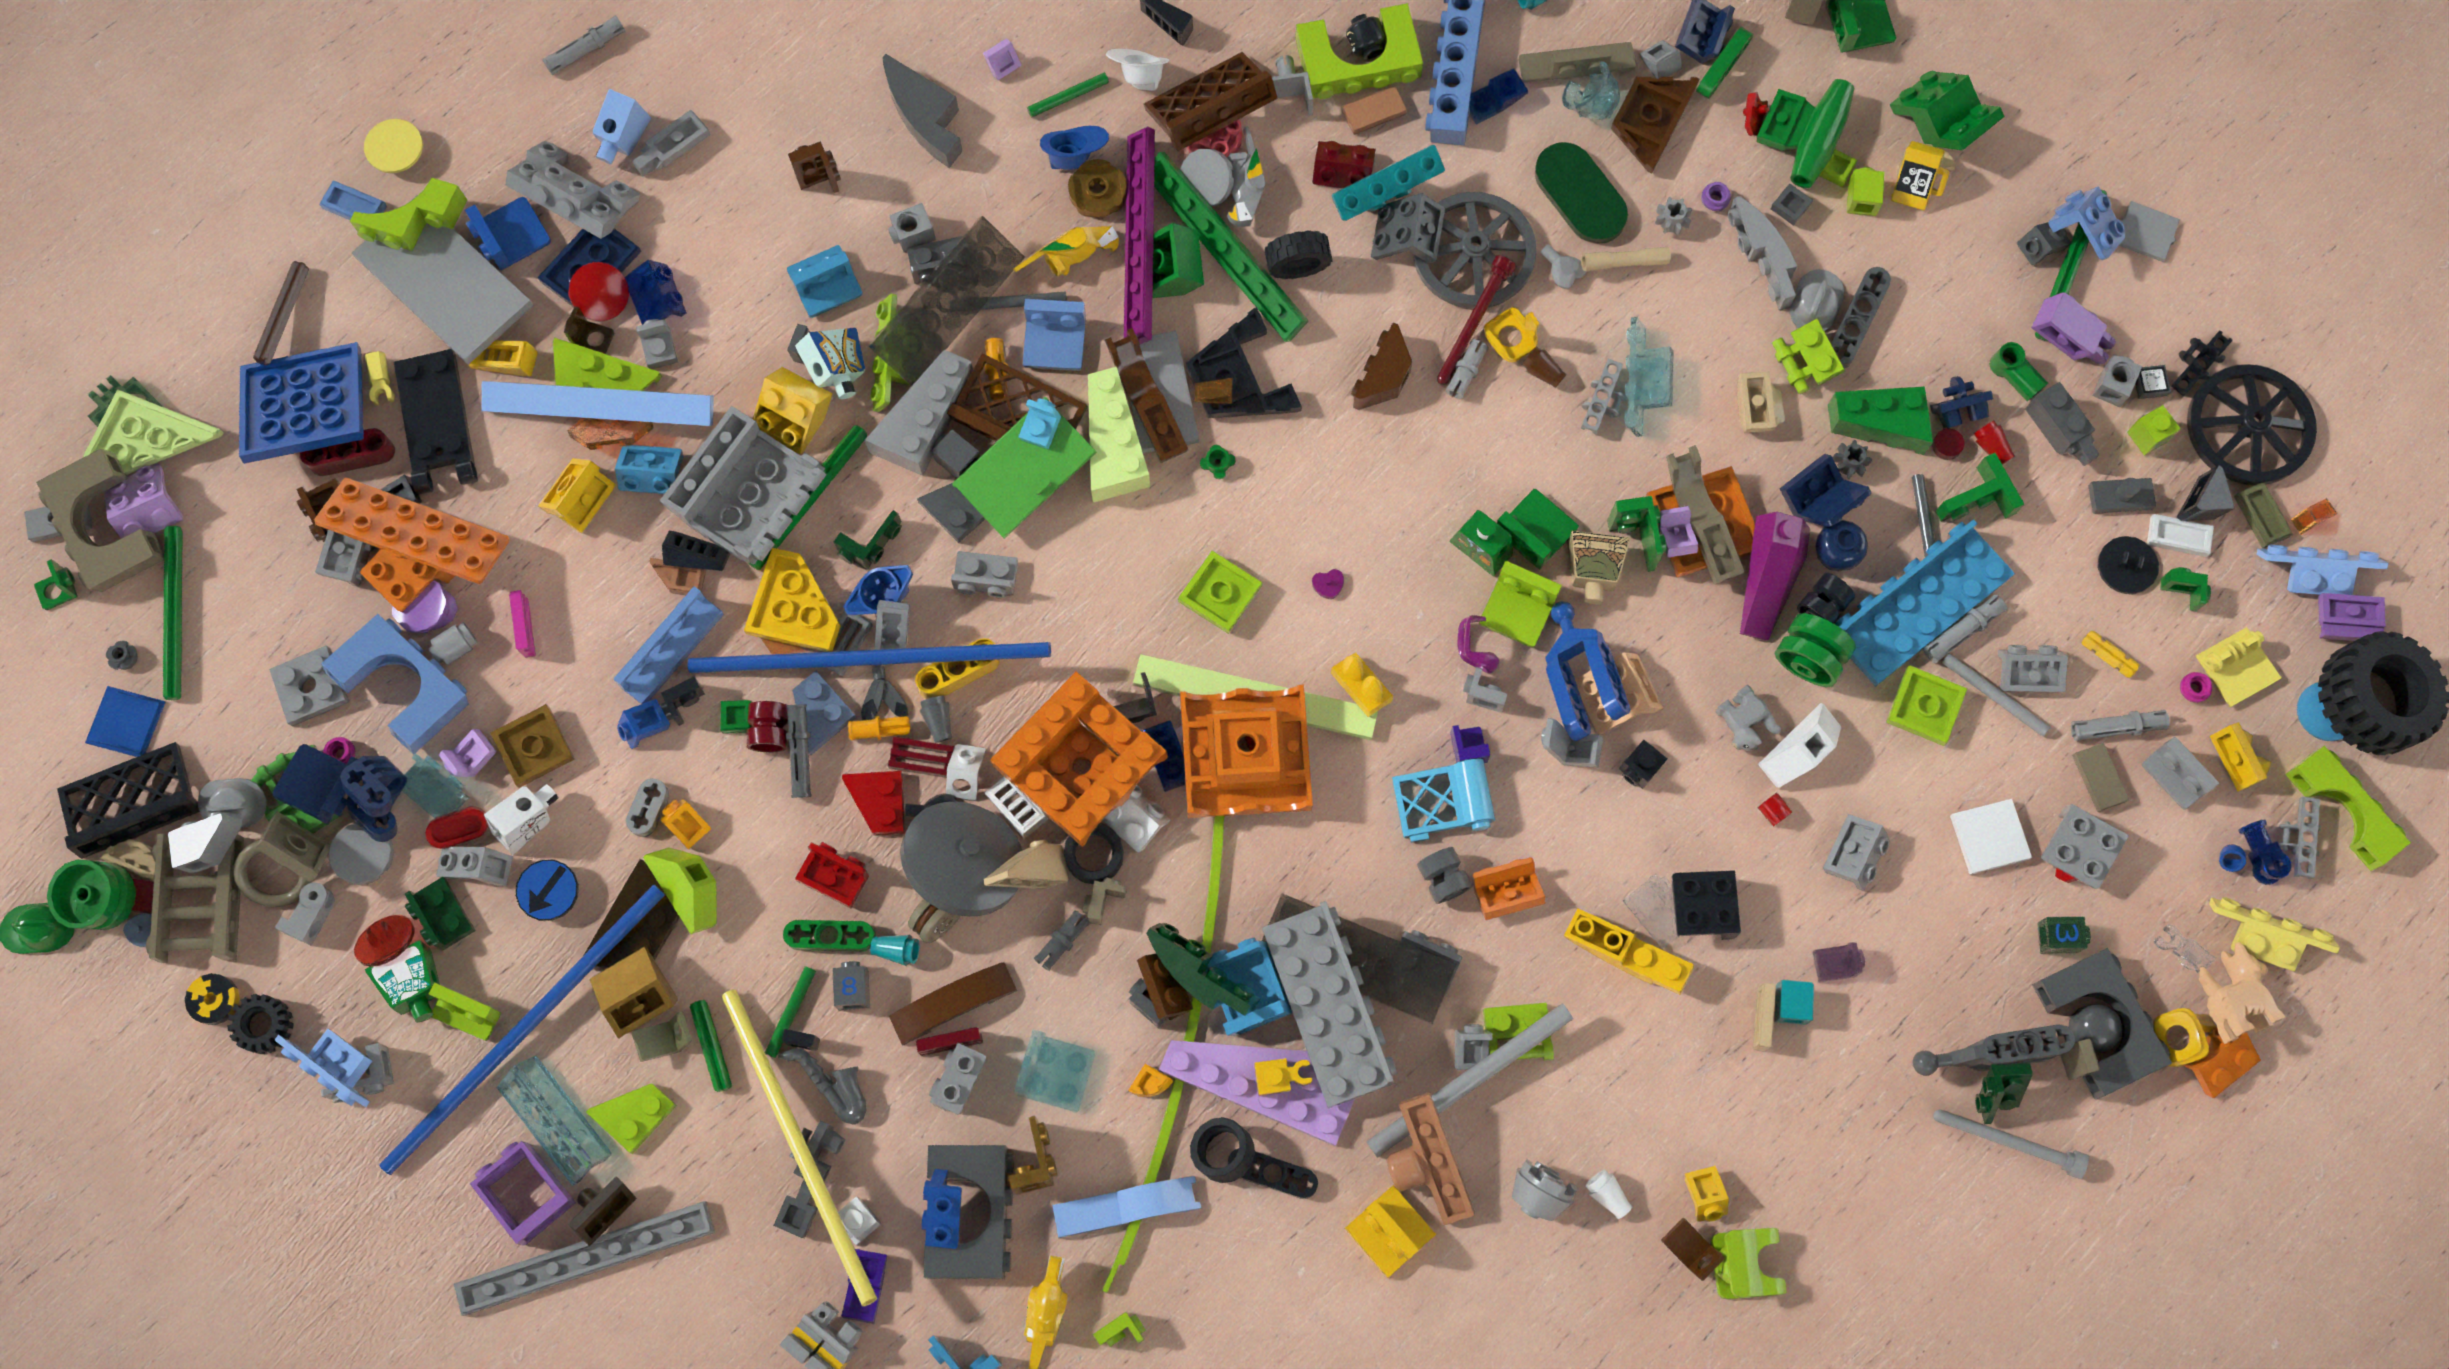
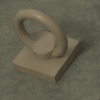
M277 811L269 821L261 839L245 847L237 856L234 864L236 884L247 898L260 905L268 907L291 905L299 900L301 889L305 885L312 883L319 874L330 850V844ZM260 853L266 854L281 866L299 875L296 886L291 891L280 895L267 894L258 890L250 882L247 875V867L250 860Z

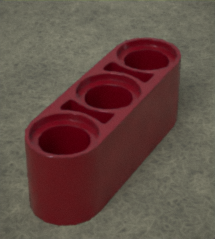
M370 428L364 430V439L300 452V459L315 475L327 476L389 462L395 454V446L380 429ZM382 442L381 447L372 450L376 443ZM353 448L349 455L343 456L347 449ZM323 454L322 458L318 462L313 463L314 459L318 455Z

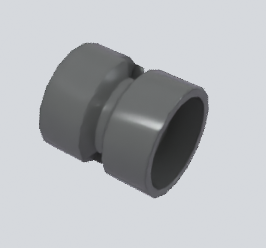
M1454 847L1439 850L1417 863L1424 880L1431 882L1429 891L1436 904L1449 901L1472 888L1466 871L1459 870L1458 868L1461 861Z

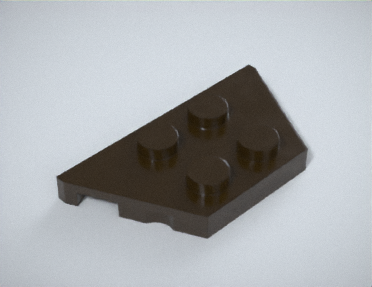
M639 859L584 955L653 884L664 893L644 860ZM666 894L595 966L596 968H609L644 946L647 947L654 960L657 958L680 918Z

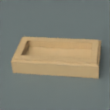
M1764 983L1757 988L1753 1048L1757 1051H1767L1772 1045L1776 984Z

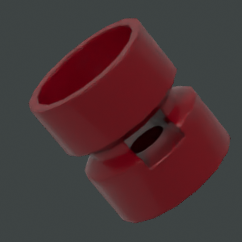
M775 701L750 703L748 706V723L752 727L747 730V749L766 753L785 751L787 749V731L783 729V726L788 724L787 705Z

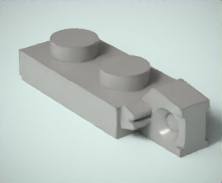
M689 110L645 142L646 146L641 150L643 154L633 160L634 166L642 177L655 170V168L657 170L665 168L710 136V131L696 114Z

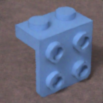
M2099 186L2084 193L2082 190L2073 192L2065 198L2066 203L2054 210L2056 214L2048 222L2051 230L2054 233L2079 222L2099 259L2109 258L2125 239L2123 223L2116 218L2111 209L2109 198L2102 193Z

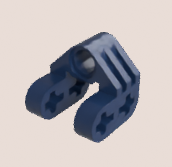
M362 756L347 766L340 775L342 788L348 795V813L373 840L386 842L393 839L398 831L396 818L390 810L405 787L407 777L386 756ZM351 780H363V786H360L357 782L352 783ZM379 821L382 825L388 824V828H377L376 822Z

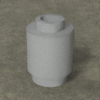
M463 622L459 626L456 624L431 639L430 641L433 646L428 649L438 663L444 661L449 665L473 650L472 646L478 642Z

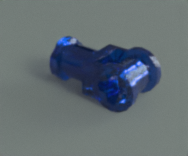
M2265 819L2248 824L2238 829L2241 835H2244L2251 852L2247 855L2253 866L2252 873L2254 878L2261 884L2272 885L2279 881V879L2287 876L2291 871L2292 865L2289 857L2282 852L2278 841L2272 842L2265 827L2267 825Z

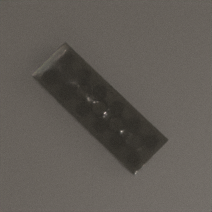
M981 216L868 346L906 382L913 386L941 352L951 345L1014 271L1013 268L1019 265L1025 256L984 216Z
M1282 893L1268 925L1316 907ZM1339 917L1341 925L1336 926L1340 938L1347 937L1353 953L1347 956L1351 968L1358 966L1364 984L1358 986L1361 995L1364 997L1369 996L1374 1001L1433 1025L1457 965ZM1265 935L1262 938L1263 942H1267Z

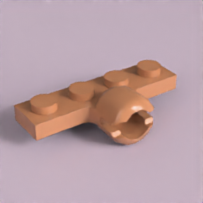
M1427 1092L1401 1101L1399 1107L1413 1144L1408 1148L1391 1153L1388 1157L1387 1166L1394 1185L1400 1191L1419 1185H1427L1431 1189L1444 1226L1475 1216V1210L1431 1093Z

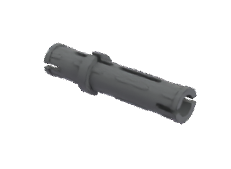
M807 704L787 705L789 733H786V739H789L791 798L812 797L808 738H811V732L807 730Z

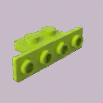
M892 293L879 302L876 310V317L879 319L878 330L874 338V344L877 346V355L872 365V371L875 373V383L870 393V399L873 401V411L880 412L890 404L891 381L913 386L920 376L923 328L896 321L897 295Z

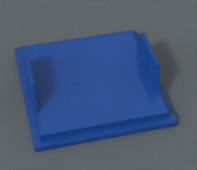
M107 686L85 743L134 757L146 754L166 702Z

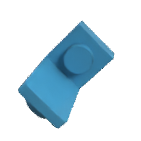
M933 1335L928 1339L933 1345L928 1350L940 1365L946 1362L951 1369H963L937 1336ZM983 1354L969 1368L999 1369L1002 1364L995 1355L991 1354L987 1358Z

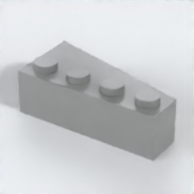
M943 350L864 440L869 453L923 476L933 457L932 450L934 449L935 441L945 433L951 421L947 412L951 404L956 403L973 371L971 361Z

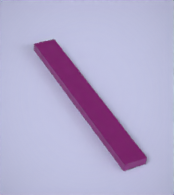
M1149 126L1127 136L1124 338L1128 337L1127 330L1133 328L1140 345L1152 340L1155 130Z

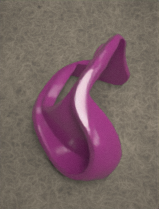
M1471 615L1464 618L1459 624L1457 637L1458 652L1463 661L1475 668H1482L1483 672L1490 674L1498 668L1500 660L1492 652L1470 651V623L1486 621V617Z

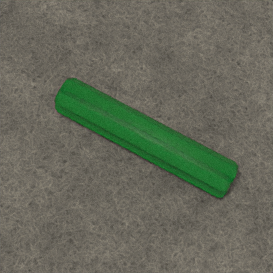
M699 1000L690 1004L691 1014L713 1088L717 1092H723L730 1089L732 1083L708 1003L705 1000Z

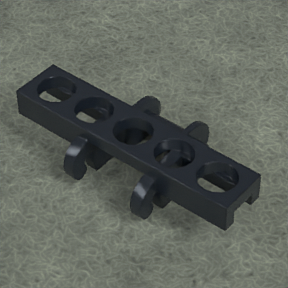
M2219 330L2207 345L2200 339L2192 338L2189 349L2179 352L2181 360L2189 366L2171 387L2182 396H2185L2199 379L2207 380L2211 376L2206 370L2214 361L2222 363L2226 359L2224 355L2220 356V354L2233 340L2224 337L2222 331ZM2217 339L2221 340L2224 344L2221 348H2217L2214 345ZM2195 350L2200 352L2196 358L2192 356ZM2199 359L2206 363V368L2198 363ZM2189 371L2196 375L2194 379L2188 377L2187 373ZM2181 380H2185L2188 383L2185 389L2180 388L2178 385Z

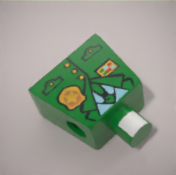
M1477 510L1449 541L1493 577L1503 567L1505 561H1508L1513 555L1512 536L1510 533L1480 510Z

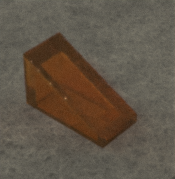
M1233 378L1195 383V402L1232 404Z
M2326 498L2304 509L2290 520L2302 535L2338 513Z

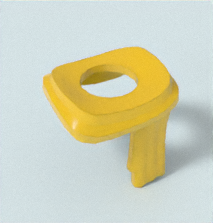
M1512 307L1484 325V334L1495 351L1504 360L1516 362L1532 352L1537 346L1538 337L1536 333L1539 322L1533 312H1529L1524 317L1518 309ZM1506 327L1517 328L1522 335V339L1516 346H1505L1499 340L1500 331Z
M2179 1008L2156 1017L2154 1020V1032L2158 1039L2162 1040L2169 1049V1059L2172 1064L2168 1066L2180 1067L2208 1055L2209 1045L2204 1032L2209 1033L2216 1028L2209 1014H2195L2191 1009ZM2176 1025L2183 1026L2189 1033V1043L2182 1050H2174L2167 1041L2168 1031Z

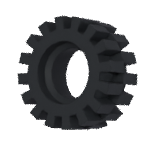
M253 994L251 999L246 997L241 999L240 1001L243 1003L241 1006L236 1004L233 1007V1010L237 1012L235 1015L229 1014L228 1020L233 1022L232 1025H227L228 1031L233 1032L230 1038L232 1041L237 1042L236 1045L238 1047L258 1054L272 1053L276 1051V1046L283 1047L275 1041L278 1035L287 1039L290 1038L291 1034L287 1033L288 1028L293 1029L294 1023L289 1021L293 1016L291 1012L287 1011L288 1006L280 1000L264 994L261 996ZM258 1013H268L272 1020L269 1031L262 1036L253 1035L250 1030L251 1019Z

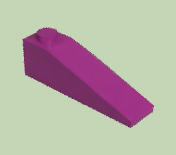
M1781 512L1756 516L1740 628L1741 635L1769 640L1807 558L1810 527L1803 518Z

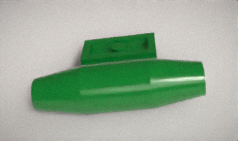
M1835 79L1816 107L1811 105L1805 97L1778 89L1757 136V142L1782 151L1797 149L1790 180L1798 187L1811 188L1832 157L1847 123L1855 90L1854 86L1846 80Z

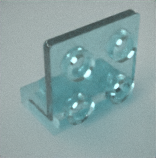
M1033 1029L1014 1092L1017 1096L1078 1112L1096 1053L1088 1048L1049 1038L1045 1032Z

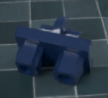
M1960 376L1952 377L1950 387L1943 389L1944 397L1953 396L1954 399L1930 405L1932 414H1939L1943 428L1962 424L1959 408L1967 407L1970 421L1989 417L1987 401L1993 399L1992 391L1967 395V391L1974 390L1973 382L1964 383Z

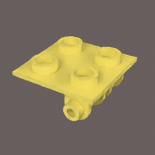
M2247 627L2196 655V658L2230 708L2282 679L2261 648V643L2264 642L2262 633L2259 631H2249Z

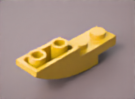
M1577 908L1564 934L1566 939L1603 961L1651 985L1655 983L1681 995L1694 969V964L1637 939L1635 934Z

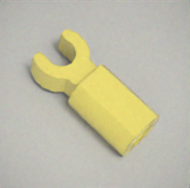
M377 351L366 354L364 357L370 386H372L369 392L371 401L375 406H378L379 395L386 393L388 400L394 402L395 393L388 386L390 384V377L385 353Z

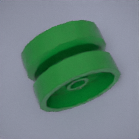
M1807 613L1797 614L1788 629L1789 636L1782 639L1774 653L1776 659L1792 674L1809 683L1822 687H1833L1843 671L1841 664H1846L1856 649L1855 641L1839 626L1826 619Z
M77 859L65 863L54 873L48 885L47 901L49 910L56 921L68 928L109 930L119 926L128 918L134 906L136 890L134 881L127 870L116 863Z

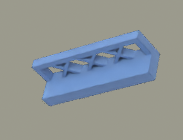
M694 586L613 678L614 681L640 704L650 701L722 618L724 613L708 601L703 593Z

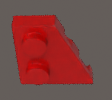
M902 771L842 774V780L873 835L905 834Z

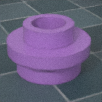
M1714 182L1708 184L1703 189L1701 200L1709 210L1721 211L1729 205L1731 193L1725 184ZM1717 195L1720 201L1712 199L1711 196Z

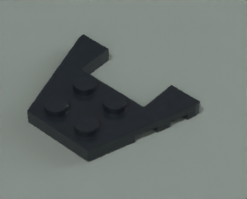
M1257 307L1249 311L1248 315L1239 323L1236 322L1228 328V331L1218 340H1213L1186 362V369L1208 418L1302 411V406L1292 384L1262 394L1242 350L1241 344L1267 335V328Z

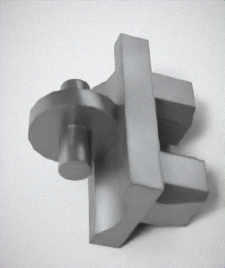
M820 1120L809 1143L807 1141L813 1131L804 1127L801 1133L822 1179L825 1181L831 1166L818 1160V1157L823 1148L838 1154L845 1139L833 1131L834 1127ZM791 1152L789 1157L795 1159L793 1153ZM797 1165L793 1173L804 1179Z

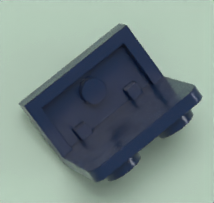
M1823 454L1779 488L1793 516L1824 527L1838 524L1845 514L1861 506L1872 493L1868 486L1844 480L1832 456L1828 454Z
M302 744L298 747L275 786L273 797L329 825L334 814L339 817L341 816L349 801L344 798L346 793L342 788L340 775L347 766L358 759L351 756L348 763L345 764L307 744ZM352 779V780H351L352 783H353V782H357L358 784L360 783V781H358V780H356V779Z

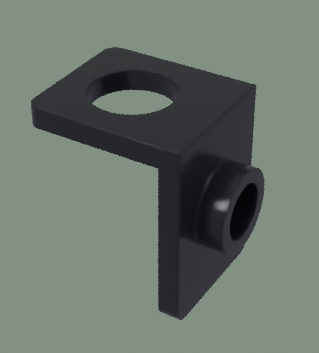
M1145 672L1141 673L1146 698L1113 706L1131 723H1137L1145 718L1157 715L1150 684Z

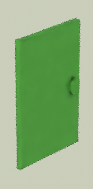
M1026 414L952 483L953 487L957 488L1004 539L1097 453L1063 416L1060 419L1049 450L1019 439V434L1027 416Z

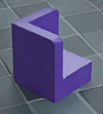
M1459 725L1452 726L1450 735L1456 763L1469 759H1483L1484 763H1488L1490 750L1488 743L1484 744L1481 728L1478 726L1460 730Z

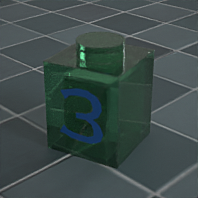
M2046 917L2037 923L2040 954L2079 953L2088 948L2087 944L2090 943L2091 933L2089 926L2085 925V917Z

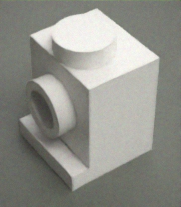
M857 1196L838 1212L849 1238L855 1245H858L881 1225V1222L864 1201Z

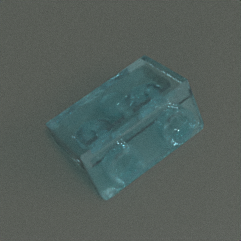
M415 753L412 759L416 763L405 774L407 783L402 791L434 818L457 811L469 798L461 791L465 785L451 774L445 778L438 772L442 766L429 755L423 759Z

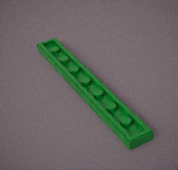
M1159 152L1155 157L1154 187L1189 228L1198 231L1200 242L1255 307L1258 308L1283 340L1290 342L1309 322L1308 319L1165 152Z

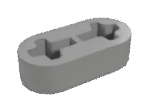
M654 778L647 779L640 785L626 818L628 829L636 836H649L658 825L662 810L665 808L669 798L668 788L662 781ZM657 786V790L661 795L660 797H653L650 805H648L650 797L647 795V791L654 790ZM647 810L645 819L649 823L647 826L641 825L640 829H638V825L634 821L636 818L641 819Z

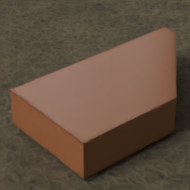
M650 558V564L670 593L686 596L694 586L702 592L707 569L663 565L662 559Z

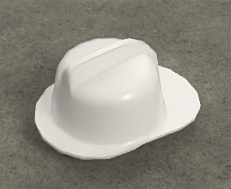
M1111 49L1106 53L1108 58L1121 63L1125 81L1139 90H1156L1162 78L1163 65L1170 61L1167 58L1155 57L1132 49Z

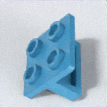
M839 245L787 267V272L810 318L863 295L845 251H842Z

